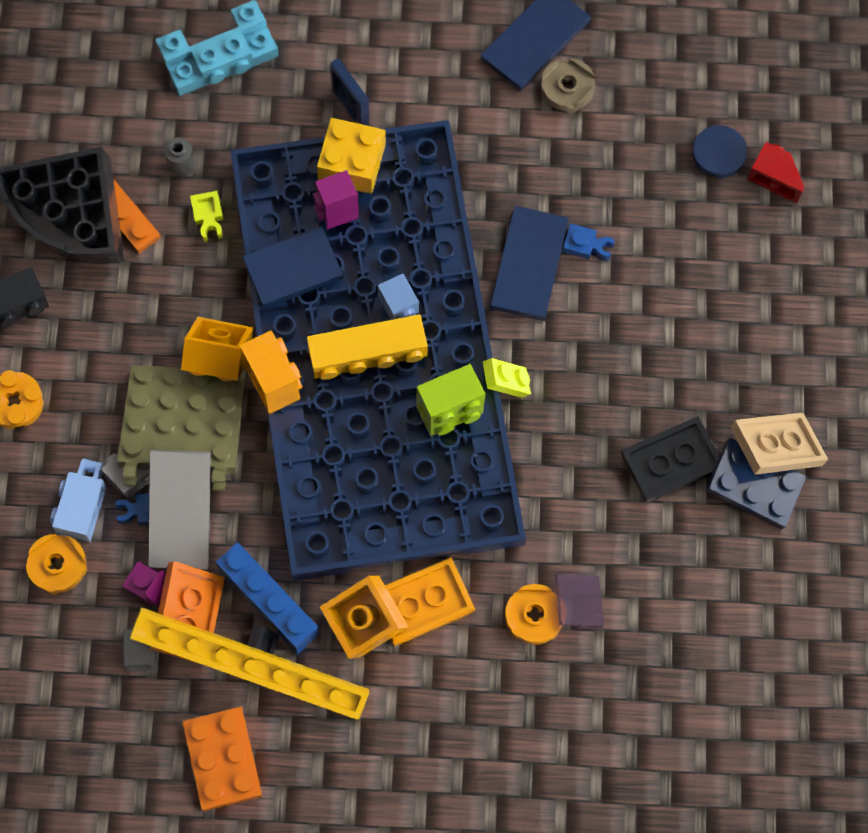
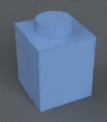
M404 274L378 285V298L391 320L414 316L419 313V301Z

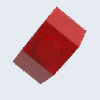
M765 142L751 169L748 180L798 203L804 190V185L791 153L785 151L780 145Z

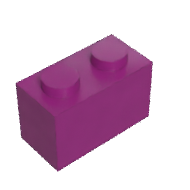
M348 170L315 181L316 192L312 193L315 202L313 207L318 221H324L327 230L359 218L358 194Z

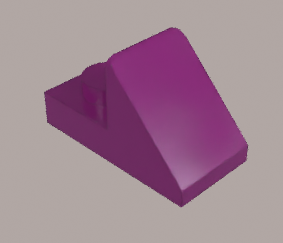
M138 561L122 587L159 609L166 573L161 570L156 572Z

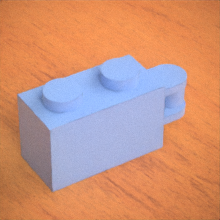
M83 458L78 473L69 472L67 479L62 480L58 493L61 499L58 508H53L50 517V524L56 535L69 536L73 539L91 542L107 489L104 481L101 479L103 463ZM86 472L94 473L93 477L85 476Z

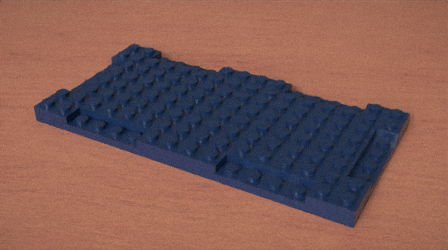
M449 120L384 129L386 145L373 192L370 194L357 191L359 218L328 230L324 221L319 222L313 207L315 202L312 193L316 192L315 181H318L317 164L325 137L230 150L245 255L322 227L343 274V279L263 308L248 272L257 337L271 330L276 339L281 337L288 351L286 355L289 363L294 362L301 375V378H299L302 384V388L299 389L300 400L271 414L268 413L293 581L349 573L351 569L446 554L466 551L467 554L525 546L526 536L500 394L498 391L487 389L483 361L493 358ZM404 274L419 301V313L416 315H421L428 345L427 356L413 363L406 361L396 362L388 368H378V366L366 368L364 372L358 374L345 372L327 380L321 379V377L314 378L307 336L391 320L378 298V285ZM471 364L485 392L483 414L475 422L470 424L463 422L454 426V429L447 434L438 435L437 433L430 436L416 407L417 386Z

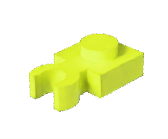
M218 191L190 196L196 225L203 224L201 226L203 241H208L207 233L210 230L216 231L218 239H222L221 225L216 222L223 220Z

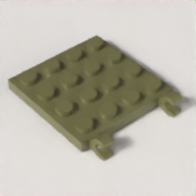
M131 365L117 459L118 468H124V486H137L138 470L150 469L151 450L211 452L210 473H213V491H225L227 473H236L246 371L241 373L238 381H222L215 376L192 375L189 371L181 370L178 367Z

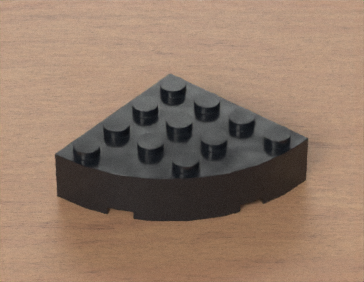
M102 147L0 167V195L3 202H5L15 220L40 244L62 257L83 263L111 264L125 262L111 158Z

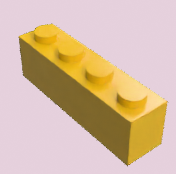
M420 314L307 336L314 378L321 377V379L325 380L335 378L338 374L350 372L351 374L362 373L366 368L376 366L378 368H388L401 361L408 363L418 362L423 357H426L428 352Z

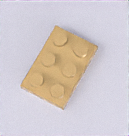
M804 413L735 420L730 426L755 475L823 466L828 460Z

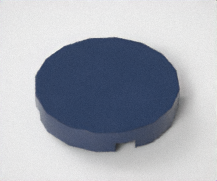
M715 125L704 129L698 134L693 144L692 157L695 165L702 173L708 176L711 174L716 176V178H726L735 175L743 167L747 158V145L744 138L736 130L728 126Z

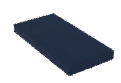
M535 0L480 55V60L521 92L590 22L591 16L570 0Z
M519 206L514 207L490 309L545 321L569 217Z

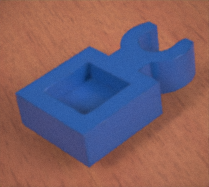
M570 223L563 253L585 259H590L591 253H595L601 260L608 261L611 253L604 251L602 247L608 246L613 248L615 240L611 237L598 239L596 238L597 230Z
M150 493L137 494L136 503H130L127 500L116 501L117 509H128L126 515L117 516L118 523L127 524L133 518H137L139 526L149 525Z

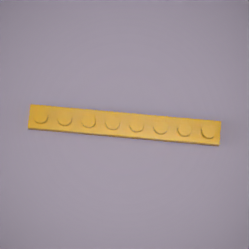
M141 608L130 639L357 720H359L369 695V689L144 608Z

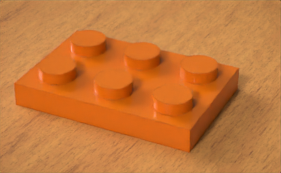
M176 561L168 562L158 614L214 633L225 577ZM151 646V650L191 661L189 659L177 656L175 654Z
M242 706L182 721L203 812L262 797Z

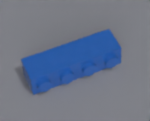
M238 542L216 561L218 571L297 655L319 636L318 626Z

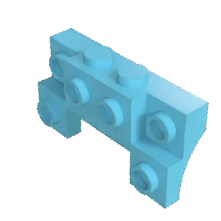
M256 0L231 9V15L237 28L190 47L181 29L156 39V44L179 96L209 84L220 83L226 77L242 74L253 66L278 57V48L267 28L266 20Z

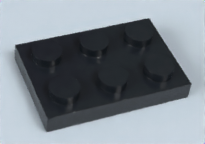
M699 416L622 449L620 453L646 504L712 475L720 456Z

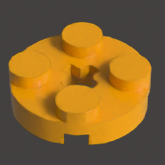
M7 370L0 376V426L6 429H15V427L31 425L37 420L43 410L42 391L36 380L31 376ZM15 394L19 395L18 398L21 403L19 405L14 403L12 406H8V398Z
M56 534L46 535L38 539L28 552L26 571L29 578L36 587L51 595H57L73 589L80 583L87 572L85 553L80 544L72 537L57 536ZM54 557L57 560L64 559L62 568L59 570L49 569L52 565L50 560Z
M530 584L518 589L509 599L505 611L506 624L512 636L517 640L532 645L544 644L556 638L565 619V608L562 600L550 588L540 584ZM532 607H537L538 612L543 613V617H540L537 622L527 617V613L531 612Z

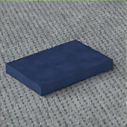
M322 227L243 255L244 263L263 308L343 279L341 269Z

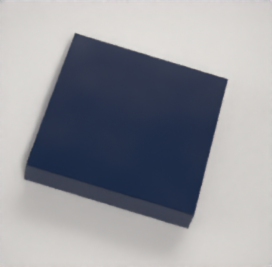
M337 58L330 62L331 90L355 123L368 126L369 99L340 59Z

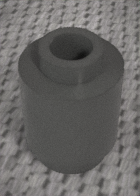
M174 138L167 142L164 153L168 168L178 175L190 172L195 160L189 141L184 138Z

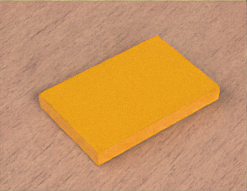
M452 557L385 585L408 625L407 629L391 638L394 647L475 612V607Z

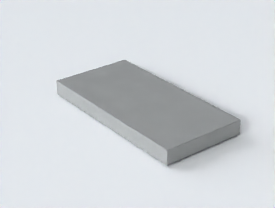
M150 451L149 567L167 568L168 562L176 561L197 569L209 568L211 452Z

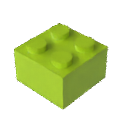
M471 364L417 386L416 407L430 436L437 433L438 435L447 434L454 429V426L463 422L465 424L475 422L483 414L485 392Z

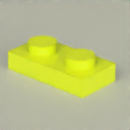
M494 358L483 361L487 389L520 398L531 394L530 378L525 367Z

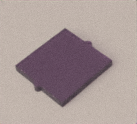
M580 572L574 574H555L559 626H578L579 629L603 627L604 620L599 576L581 575Z

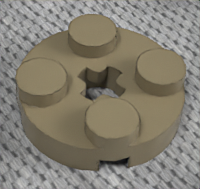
M571 58L569 61L560 62L561 59L549 64L543 72L541 94L552 107L572 114L578 109L585 107L593 98L595 91L594 74L591 68L580 60ZM573 81V88L565 89L562 82L568 83Z

